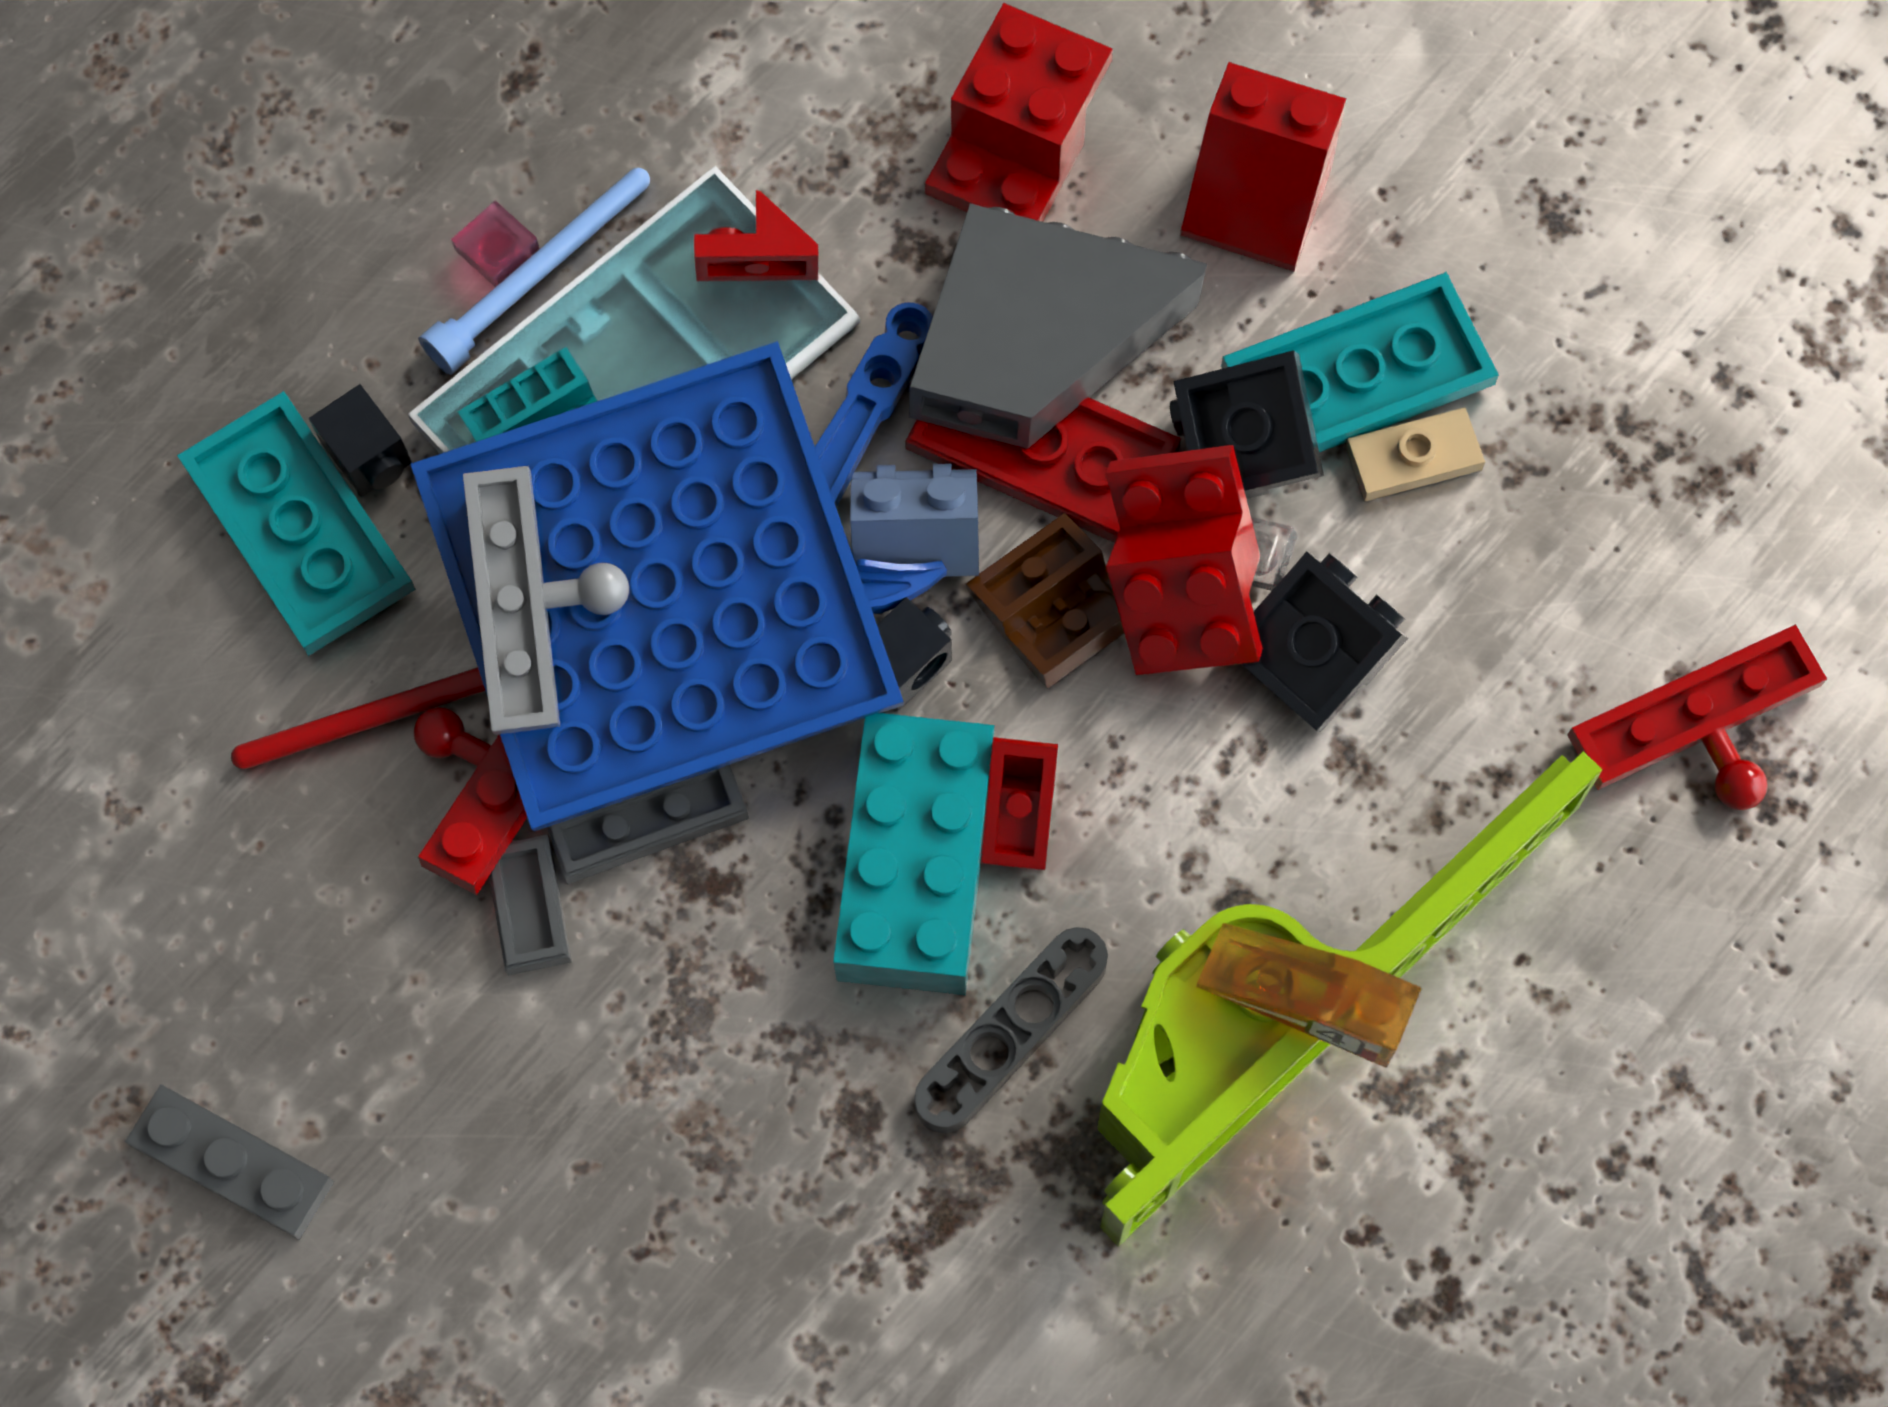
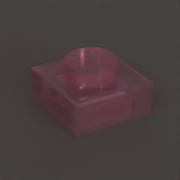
M496 200L451 239L455 251L494 287L498 286L540 249L537 237Z

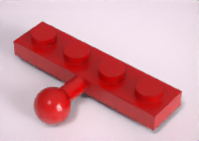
M1795 624L1572 727L1567 736L1578 756L1584 751L1603 769L1594 783L1597 790L1702 742L1719 771L1715 778V791L1720 801L1725 806L1734 810H1749L1756 807L1764 799L1768 788L1767 778L1764 771L1756 763L1741 759L1726 731L1821 687L1827 680V677Z
M441 707L432 708L421 714L415 723L413 734L418 748L424 754L433 758H446L454 754L477 766V768L419 854L418 859L421 867L477 895L527 819V814L500 734L493 744L490 745L465 732L461 718L452 710Z

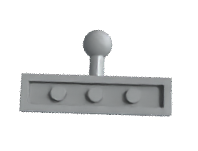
M529 466L464 473L463 480L491 730L495 735L560 727L547 609L583 605L587 610L595 614L607 615L614 613L625 604L628 598V579L617 566L602 562L587 567L578 579L544 583L532 476Z

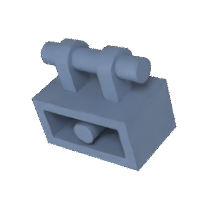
M950 463L933 464V470L896 471V465H877V471L854 472L851 480L850 524L852 555L855 563L860 559L895 564L928 563L942 560L947 569L946 576H979L976 469L952 470Z

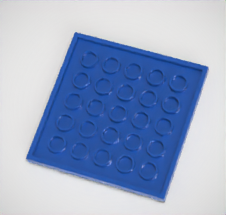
M778 341L411 463L486 694L487 685L463 480L464 473L529 466L532 476L544 583L578 579L587 567L602 562L617 566L628 579V598L625 604L614 613L607 615L595 614L587 610L583 605L547 609L560 727L500 734L533 831L904 705Z

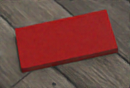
M1088 397L1028 449L916 420L905 440V449L937 464L951 463L952 470L976 469L977 482L1057 518L1066 513L1078 527L1115 543L1120 526L1105 474L1110 461L1175 453L1180 448L1182 438Z

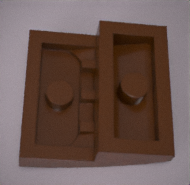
M1063 513L979 573V576H975L965 583L968 592L994 627L1047 689L1124 634L1103 552L1066 513Z

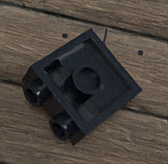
M1294 350L1173 381L1177 399L1170 401V414L1177 435L1185 437L1187 451L1233 445L1246 499L1269 494V489L1324 476L1300 356Z
M1306 551L1254 610L1263 649L1259 662L1243 663L1242 665L1311 727L1321 732L1362 685H1368L1408 640V637L1398 629L1405 618L1378 594L1368 603L1350 587L1358 577L1331 553H1328L1320 561L1316 556Z

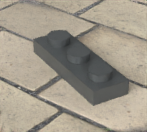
M162 1084L158 1087L125 1140L134 1149L298 1240L302 1237L334 1183L329 1176Z

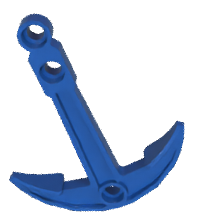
M906 302L898 304L890 310L886 318L884 334L874 337L847 384L845 400L815 446L836 507L880 422L890 418L914 376L918 364V356L921 355L933 318L930 311L920 304ZM909 331L916 334L918 339L907 340L901 338L898 334ZM882 378L889 381L892 386L881 388L871 384V381ZM860 559L856 562L873 615L894 609L906 597L910 601L928 591L947 574V569L942 560L915 564H895Z

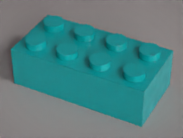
M876 713L865 717L833 960L836 981L966 995L995 725Z

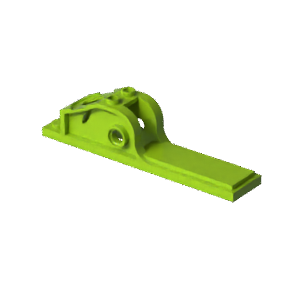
M1584 751L1571 763L1561 755L1355 951L1329 947L1312 936L1297 920L1287 913L1273 907L1258 904H1244L1227 908L1208 919L1192 935L1185 929L1175 934L1156 955L1160 963L1152 972L1154 976L1141 1006L1145 1010L1135 1034V1041L1125 1065L1118 1062L1101 1105L1097 1130L1130 1163L1104 1190L1107 1196L1102 1201L1105 1207L1100 1228L1119 1247L1331 1045L1326 1041L1242 1006L1240 1002L1308 1023V1020H1315L1344 1033L1579 809L1603 769ZM1251 996H1265L1271 1000L1273 1005L1259 1004ZM1173 1058L1175 1071L1165 1077L1159 1064Z

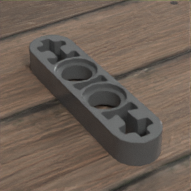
M1075 927L1066 929L1056 936L923 1076L916 1087L914 1101L917 1116L925 1127L933 1132L947 1134L958 1131L965 1126L1100 983L1105 975L1108 952L1106 944L1097 933L1087 928ZM1069 947L1071 950L1079 952L1084 947H1087L1092 951L1089 964L1093 969L1089 972L1081 967L1074 969L1064 980V988L1072 993L1068 997H1064L1057 984L1040 973L1046 968L1053 979H1055L1066 965L1067 955L1063 950ZM1028 990L1044 992L1052 1000V1013L1043 1022H1026L1020 1018L1015 1009V1002L1019 995ZM988 1036L996 1037L1003 1041L1009 1053L1005 1064L999 1069L992 1071L982 1070L977 1067L970 1056L974 1043L980 1038ZM956 1062H959L966 1075L984 1087L976 1093L968 1082L956 1096V1105L960 1110L953 1115L944 1109L936 1116L930 1112L933 1106V1098L929 1092L935 1087L943 1093L949 1091L959 1080V1072L950 1068Z

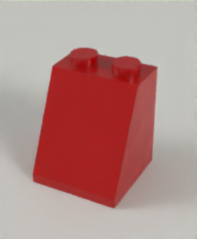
M1228 62L1208 115L1180 236L1294 272L1332 169L1347 98Z

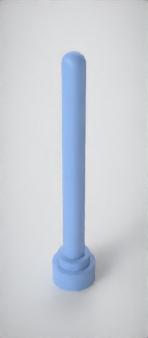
M642 168L630 170L457 321L452 318L444 324L437 321L426 330L418 340L431 360L449 375H452L470 359L469 351L475 346L473 339L648 188L650 176L647 171Z

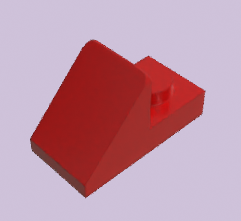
M756 190V233H743L736 228L722 227L713 229L708 234H694L696 281L818 280V243L759 190Z
M993 737L981 863L1045 870L1056 779L1058 744Z

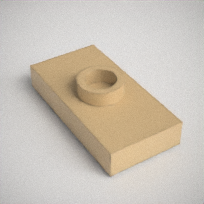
M1466 407L1347 439L1345 446L1364 502L1482 471L1485 464V459Z

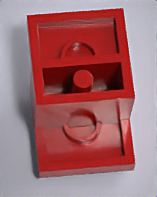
M1003 2L950 99L951 136L925 182V195L964 212L968 211L971 203L986 208H1005L1015 215L1043 222L1084 146L1086 109L1112 62L1113 48Z
M1227 445L1110 461L1105 474L1120 531L1106 568L1135 674L1144 675L1259 662L1263 648L1249 592L1260 559V552L1234 446Z

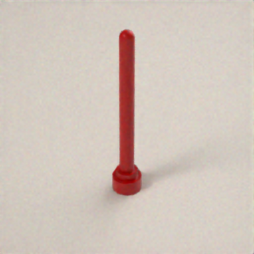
M478 667L240 744L232 750L231 761L239 769L252 768L485 692V688Z

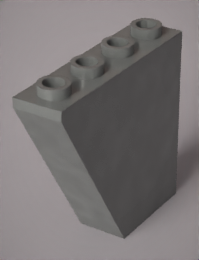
M970 203L910 385L909 418L1028 449L1059 421H1062L1075 410L1079 403L1093 395L1198 306L1207 263L1192 260L1190 257L1178 252L1163 253L1136 246L1119 237L1104 238L1077 231L1060 222L1045 223L1018 216L1005 208H986Z

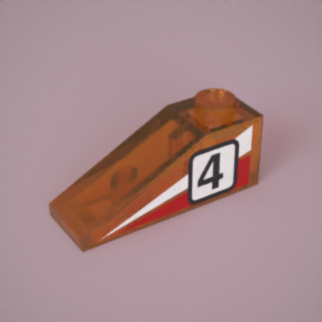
M1226 923L1222 924L1196 987L1384 1068H1387L1399 1046L1422 990L1420 986L1359 960Z

